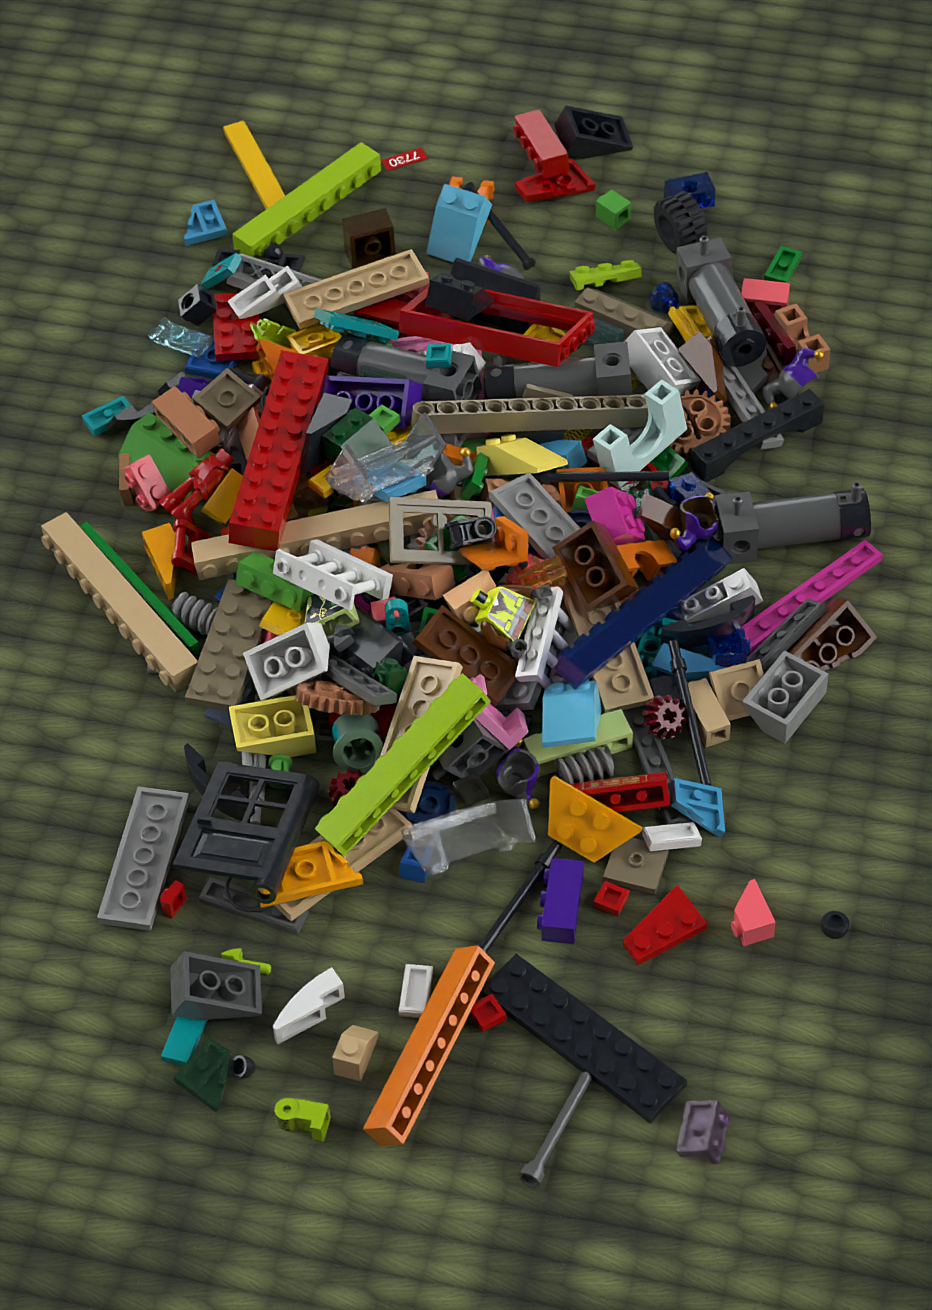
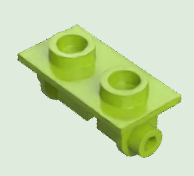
M268 319L259 320L257 325L250 324L254 338L258 342L265 339L291 349L286 336L295 333L296 330L286 326L280 328L278 323Z

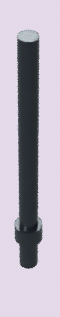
M546 470L540 473H531L541 485H550L551 482L669 481V471L550 472V470Z
M672 640L668 642L672 659L670 666L672 673L676 676L682 706L686 709L684 715L687 719V728L700 783L711 786L685 673L687 670L686 662L681 656L678 640Z
M554 840L547 851L541 853L535 861L536 866L479 944V947L485 953L491 948L541 878L545 868H550L551 859L555 858L563 847L562 843Z

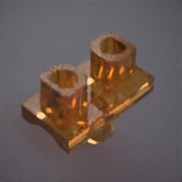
M559 555L539 562L537 556H534L532 559L535 565L516 573L521 585L535 587V590L542 585L551 583L553 587H561L566 584L565 577L568 576Z

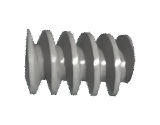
M182 592L174 601L170 612L184 627L191 628L201 635L208 636L218 607L214 609L211 603L205 606L204 600L197 601L196 596L189 597L187 592Z
M607 745L604 750L601 747H596L595 753L590 749L586 750L585 757L582 753L578 752L575 754V759L571 755L565 757V762L561 758L556 759L558 776L568 784L574 783V780H577L578 783L584 782L585 777L588 781H593L594 775L603 780L604 772H607L609 777L613 778L614 763Z

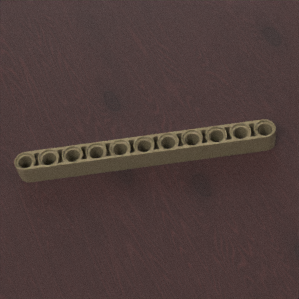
M645 395L423 401L413 405L410 428L413 432L422 435L605 429L610 424L616 428L646 427L649 413Z

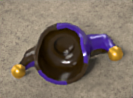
M706 493L704 496L689 497L680 504L682 532L678 528H673L670 531V536L674 539L675 545L680 551L688 550L697 539L702 540L711 537L719 528L720 519L714 508V495L712 493Z

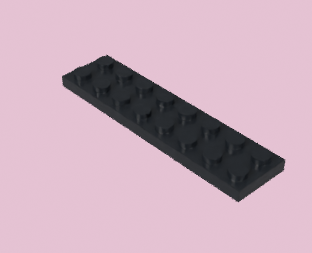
M515 954L486 982L480 991V995L483 998L493 994L507 1016L581 1072H589L593 1081L650 1124L687 1086V1080L518 954Z

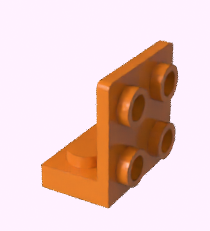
M505 516L496 517L495 524L497 530L493 535L495 542L460 548V554L482 570L490 571L503 565L516 566L520 562L528 561V532Z

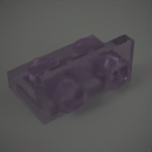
M718 1100L687 1101L676 1152L680 1157L707 1156L712 1164H719L721 1153H723L725 1147L724 1137L726 1128L730 1124V1117Z

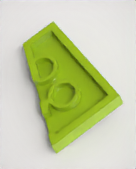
M632 260L622 261L621 265L613 266L611 263L599 264L597 268L579 266L575 270L570 271V280L577 291L584 290V285L586 284L594 285L595 287L602 286L605 280L609 279L611 282H620L642 277L641 267Z

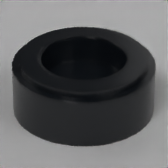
M830 911L823 916L821 930L825 936L831 939H839L847 934L849 919L844 913Z

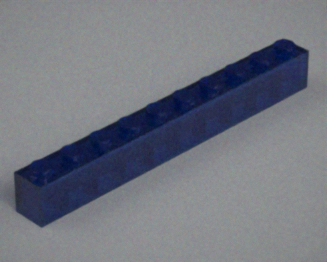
M713 536L705 543L700 540L691 549V554L688 551L685 552L677 560V565L671 563L663 571L664 575L662 577L658 574L648 583V588L642 586L633 595V600L627 598L619 606L620 610L618 612L614 609L603 619L605 621L603 624L598 621L588 631V636L583 633L573 643V648L569 646L564 648L557 656L560 660L554 666V669L574 690L578 689L722 572L733 559L728 551Z

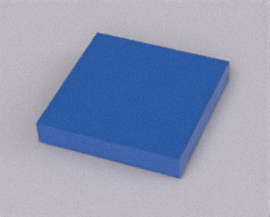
M200 335L185 366V372L215 379L226 368H236L239 360L216 362L214 338Z

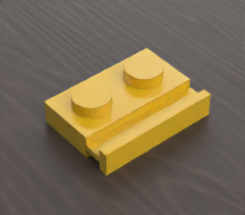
M673 306L670 308L668 315L686 342L699 331L705 338L710 335L713 339L697 306H680L679 309H675Z

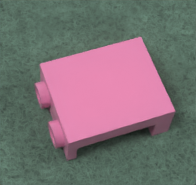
M479 674L476 678H470L487 695L484 677ZM489 703L475 718L509 750L528 733L525 715L518 708L505 717Z

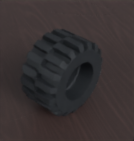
M678 192L655 203L653 215L657 232L663 243L672 253L677 255V247L699 243L700 237L707 236V226L703 212L695 199L687 192Z

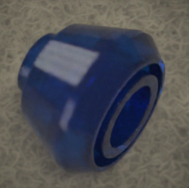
M669 282L658 284L652 290L649 297V305L653 311L667 313L671 307L674 306L676 308L679 303L678 293Z

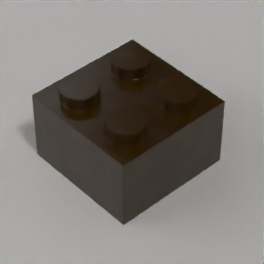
M386 208L342 218L344 249L352 270L396 255L394 226Z

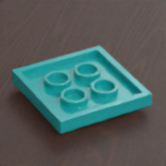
M320 308L315 310L314 317L320 320V324L325 325V327L338 332L347 330V332L364 338L369 335L375 338V340L389 343V339L397 341L399 331L383 323Z

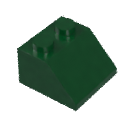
M354 408L322 435L325 457L359 477L368 473L395 450L394 445L375 419L357 408Z

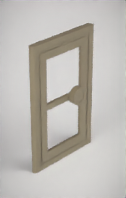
M389 497L390 563L461 566L472 564L473 562L461 555L460 552L444 551L443 527L447 523V518L444 514L477 516V518L488 516L492 518L491 502ZM403 512L435 514L431 518V523L433 527L438 529V551L404 549ZM478 525L479 533L486 535L485 527ZM492 537L483 543L492 542Z

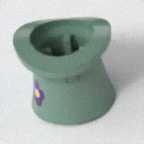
M362 713V715L343 714L334 722L332 727V737L335 742L333 758L336 764L344 770L348 771L350 769L352 773H355L360 769L362 774H367L381 755L383 743L379 737L380 727L371 715Z

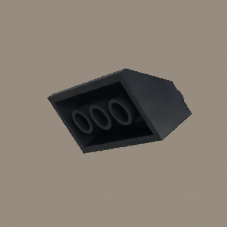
M456 258L454 260L450 273L454 279L474 282L475 286L486 290L541 301L540 284L463 259ZM482 312L472 317L522 334L533 324Z
M355 605L360 623L351 627L355 633L351 635L354 642L341 652H338L334 645H331L329 652L371 678L375 672L376 662L390 658L397 660L400 665L403 640Z

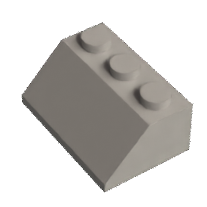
M784 650L745 697L742 705L764 733L785 744L827 693L828 673Z

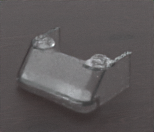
M425 412L421 414L407 439L357 459L349 444L345 445L329 471L326 480L334 490L355 501L360 500L363 502L372 497L376 492L421 474V476L430 473L447 444Z
M525 798L484 802L401 829L403 839L422 869L430 871L431 875L445 872L449 869L448 865L452 861L493 848H498L499 852L514 849L515 843L536 840Z

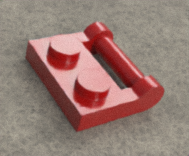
M178 519L174 522L173 528L176 535L171 563L176 567H184L198 576L191 542L213 537L188 521ZM185 535L188 536L187 555L184 553Z

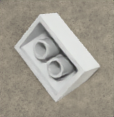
M661 327L634 330L625 340L628 344L630 367L636 373V378L645 385L648 391L661 379L678 389L681 395L701 382V379Z
M305 623L244 652L243 655L260 700H266L328 670L330 646L321 623Z

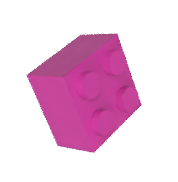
M608 487L585 498L592 521H597L606 526L616 546L639 543L645 540L643 534L645 527L642 520L637 517L635 511L637 505L632 495L616 488Z

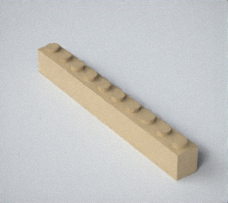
M436 490L403 497L438 499ZM381 501L286 522L279 549L295 557H300L308 554L310 541L315 539L339 550L389 540V502ZM403 512L404 536L419 533L418 531L421 528H426L424 523L428 520L431 521L435 514ZM229 534L191 542L199 580L236 573L239 561L253 552H258L274 560L276 556V551L229 543Z
M65 512L41 525L43 531L41 539L44 546L48 550L52 549L57 561L60 564H65L68 573L73 579H78L82 590L86 594L90 593L92 595L95 605L99 609L103 608L105 610L108 620L112 624L116 623L122 636L125 639L129 638L131 640L133 648L139 655H144L148 666L152 670H157L164 685H170L175 692L190 685L198 663L197 659L69 514Z

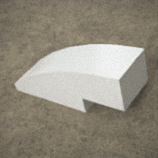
M286 266L269 279L264 275L228 300L237 316L243 319L281 305L285 302L283 298L284 293L301 288L302 285L290 268Z
M332 967L306 984L282 1010L273 1025L277 1044L325 1020V1008L345 998L343 983Z

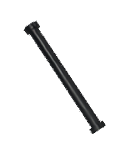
M473 182L467 183L462 188L463 190L479 194L475 190ZM490 209L487 217L489 222L523 263L522 267L525 270L531 269L536 264L534 258L528 256Z

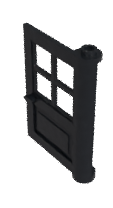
M218 761L173 862V868L253 880L254 882L250 888L251 896L263 904L274 902L316 795L320 790L318 780L307 774ZM228 779L258 782L252 798L222 795ZM264 784L294 787L288 803L281 804L258 800ZM218 802L248 805L242 821L235 822L212 818ZM254 807L283 810L284 813L278 827L248 824ZM258 888H264L268 890L270 894H264L260 892Z

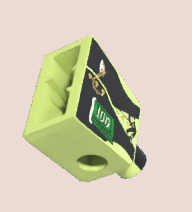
M311 594L308 597L305 623H321L326 636L332 635L335 632L336 624L352 627L360 623L354 603L353 608L348 610L316 594Z

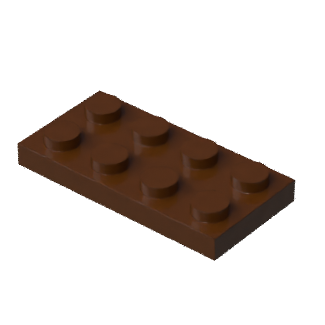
M443 605L412 643L432 659L458 662L463 666L461 674L463 673L469 679L472 677L476 678L481 674L485 679L487 697L491 701L490 704L494 707L516 680L515 675L518 663L498 647L489 644L485 637Z

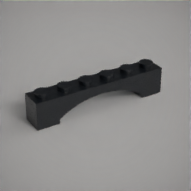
M808 389L693 448L691 469L702 481L709 482L724 474L725 470L737 458L762 441L791 430H801L804 433L821 424L823 421L824 403L811 389Z

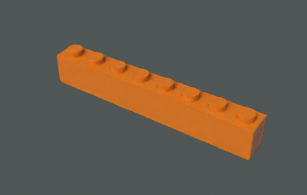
M478 945L456 948L363 1127V1130L380 1146L404 1144L495 964Z

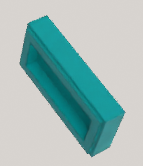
M235 253L211 267L201 285L205 289H209L230 277L237 270L242 258Z

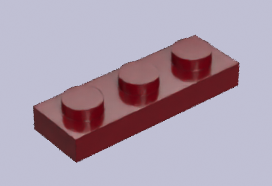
M764 301L754 303V313L752 315L756 318L767 342H770L777 357H781L786 365L791 364L795 358L796 345Z

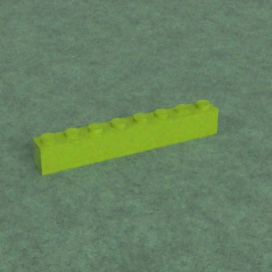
M362 142L234 232L232 234L234 250H240L242 254L254 258L263 257L264 251L272 243L276 242L280 245L284 240L297 233L302 227L312 222L338 201L344 199L356 188L362 186L363 183L373 176H376L381 171L380 154Z
M463 673L458 678L453 679L445 692L431 702L427 711L413 721L408 731L394 741L390 750L376 760L372 769L357 780L354 788L339 799L337 805L329 814L324 815L320 819L315 830L345 857L488 706L491 701L485 692Z

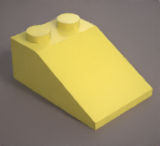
M515 434L501 436V441L500 438L485 440L486 445L476 447L477 455L481 452L488 456L486 464L488 472L485 476L527 474L529 472L539 473L568 465L567 459L527 438H516Z
M296 695L229 707L237 751L267 755L284 754L289 757L316 753L315 735L309 707L297 702Z

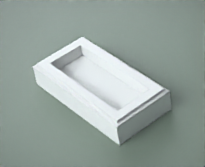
M694 822L643 827L642 836L649 851L701 846L702 838Z
M405 965L399 1016L421 1017L430 999L433 966Z

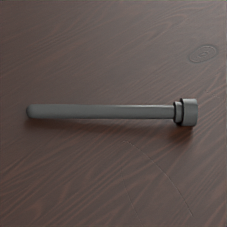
M589 1072L581 1074L535 1159L523 1166L519 1178L526 1185L531 1187L540 1186L545 1176L543 1166L592 1079Z

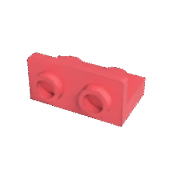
M150 454L123 468L126 483L129 487H133L137 494L136 501L138 505L145 509L146 512L157 509V506L160 505L158 503L159 499L171 493Z

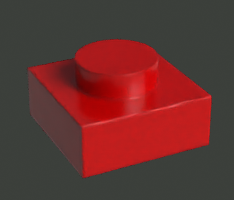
M175 880L170 888H166L163 891L160 902L164 916L173 919L187 900L184 884Z
M604 881L593 901V907L618 917L629 898V890Z
M493 994L475 1002L469 1013L482 1032L506 1020V1013Z

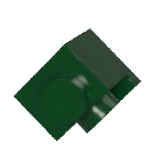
M385 658L380 662H376L372 679L395 692L397 700H399L406 680L407 669L399 665L397 660Z

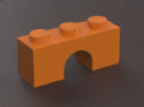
M649 540L641 543H628L616 546L633 577L640 570L648 581L666 579L678 563L664 540Z

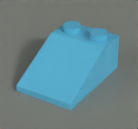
M444 184L436 204L426 254L454 263L456 258L471 262L490 212L491 202L485 196Z
M581 679L572 684L559 682L545 687L543 695V748L594 742L596 740L602 712L597 680Z

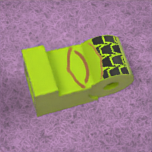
M284 1098L276 1103L275 1116L278 1126L282 1130L293 1131L298 1129L311 1132L312 1140L324 1142L331 1119L328 1104L293 1098Z

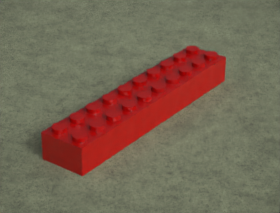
M281 350L229 521V543L270 551L279 549L300 477L306 431L322 398L325 375L328 376V358Z

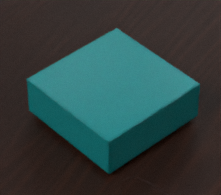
M428 344L425 359L426 368L450 367L453 352L452 344Z

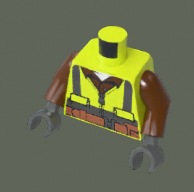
M506 584L493 588L488 593L477 589L470 601L480 607L475 621L481 626L480 629L487 642L502 650H511L512 656L516 659L521 658L522 652L516 648L527 650V643L519 639L536 603L532 599L537 598L541 604H547L549 598L542 597L540 594L543 592L552 593L551 588L547 585H542L535 590V587Z

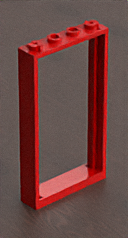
M429 287L400 310L399 316L400 333L454 345L471 343L477 350L558 367L568 359L595 331L594 312L486 289L484 290L495 299L494 303L481 311L482 313L568 332L558 342L433 316L431 314L435 309L425 306Z

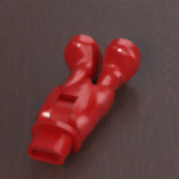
M221 448L215 455L211 454L188 473L190 477L173 492L160 498L158 503L177 520L183 519L195 525L192 517L193 510L203 499L207 501L212 496L215 489L223 481L226 475L225 471H230L228 467L235 459ZM195 488L196 490L181 503L186 495Z

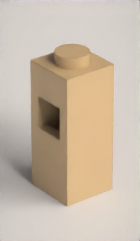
M707 679L688 682L700 737L705 747L730 740L731 724Z

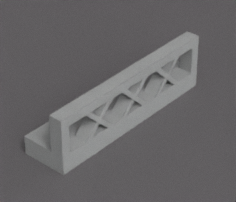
M241 253L238 254L242 258L235 273L227 278L226 284L246 289L263 277L261 271L265 268L270 269L272 274L275 275L284 267ZM244 261L250 263L255 272L252 274L242 272ZM291 270L298 281L299 279L303 280L300 282L301 285L305 282L315 283L321 281V279Z

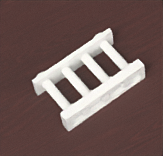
M317 539L310 541L308 554L295 557L281 549L276 550L273 574L348 610L353 608L354 597L360 593L366 592L381 600L388 599L393 577L392 574Z
M551 587L552 593L543 592L540 594L542 597L549 598L547 604H541L537 598H534L536 603L531 611L524 641L527 643V650H521L522 657L519 658L515 675L519 682L538 681L544 689L555 683L551 677L548 678L544 674L546 663L552 669L559 662H567L575 673L581 651L571 619L560 608L563 591L559 587ZM557 620L566 629L563 637L555 630ZM551 642L558 648L555 657L549 651Z

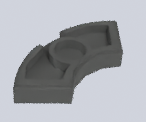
M766 348L760 358L745 366H737V370L753 394L769 379L768 374L761 367L763 359L767 355Z

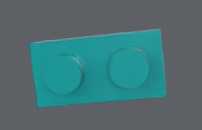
M121 396L82 415L83 423L96 436L109 430L106 426L116 414L129 407L130 403L124 396Z

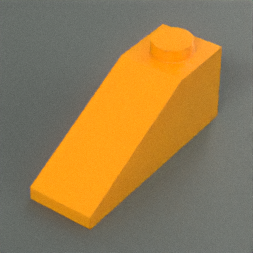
M170 523L142 532L145 550L168 600L174 598L178 567L171 563V556L175 549L176 533L173 531Z

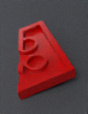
M571 158L569 159L570 172L544 179L542 174L538 172L515 182V190L526 202L595 191L596 184Z
M677 884L623 940V946L635 963L640 965L707 930V922Z

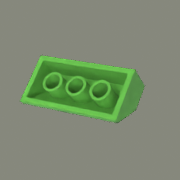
M147 412L131 426L118 454V459H120V454L129 453L132 462H135L150 454L169 491L173 492L190 477L188 473L211 454H215L208 451L197 458L158 417ZM192 489L182 501L187 499L196 489Z

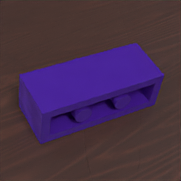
M552 858L550 868H545L544 884L548 885L547 891L542 890L540 907H544V912L538 913L537 929L542 931V941L574 944L584 879V861Z

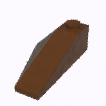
M833 598L826 605L827 611L798 639L789 653L822 671L835 668L840 663L861 655L877 636L848 600Z

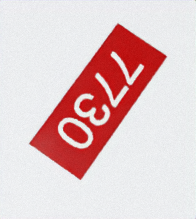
M420 147L382 159L381 162L386 170L390 171L427 159L428 157Z

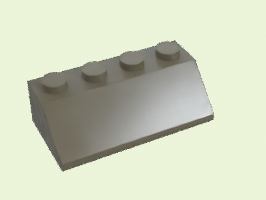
M586 288L575 301V309L594 312L595 331L621 342H624L634 330L661 327L670 338L677 329L674 322L597 289Z

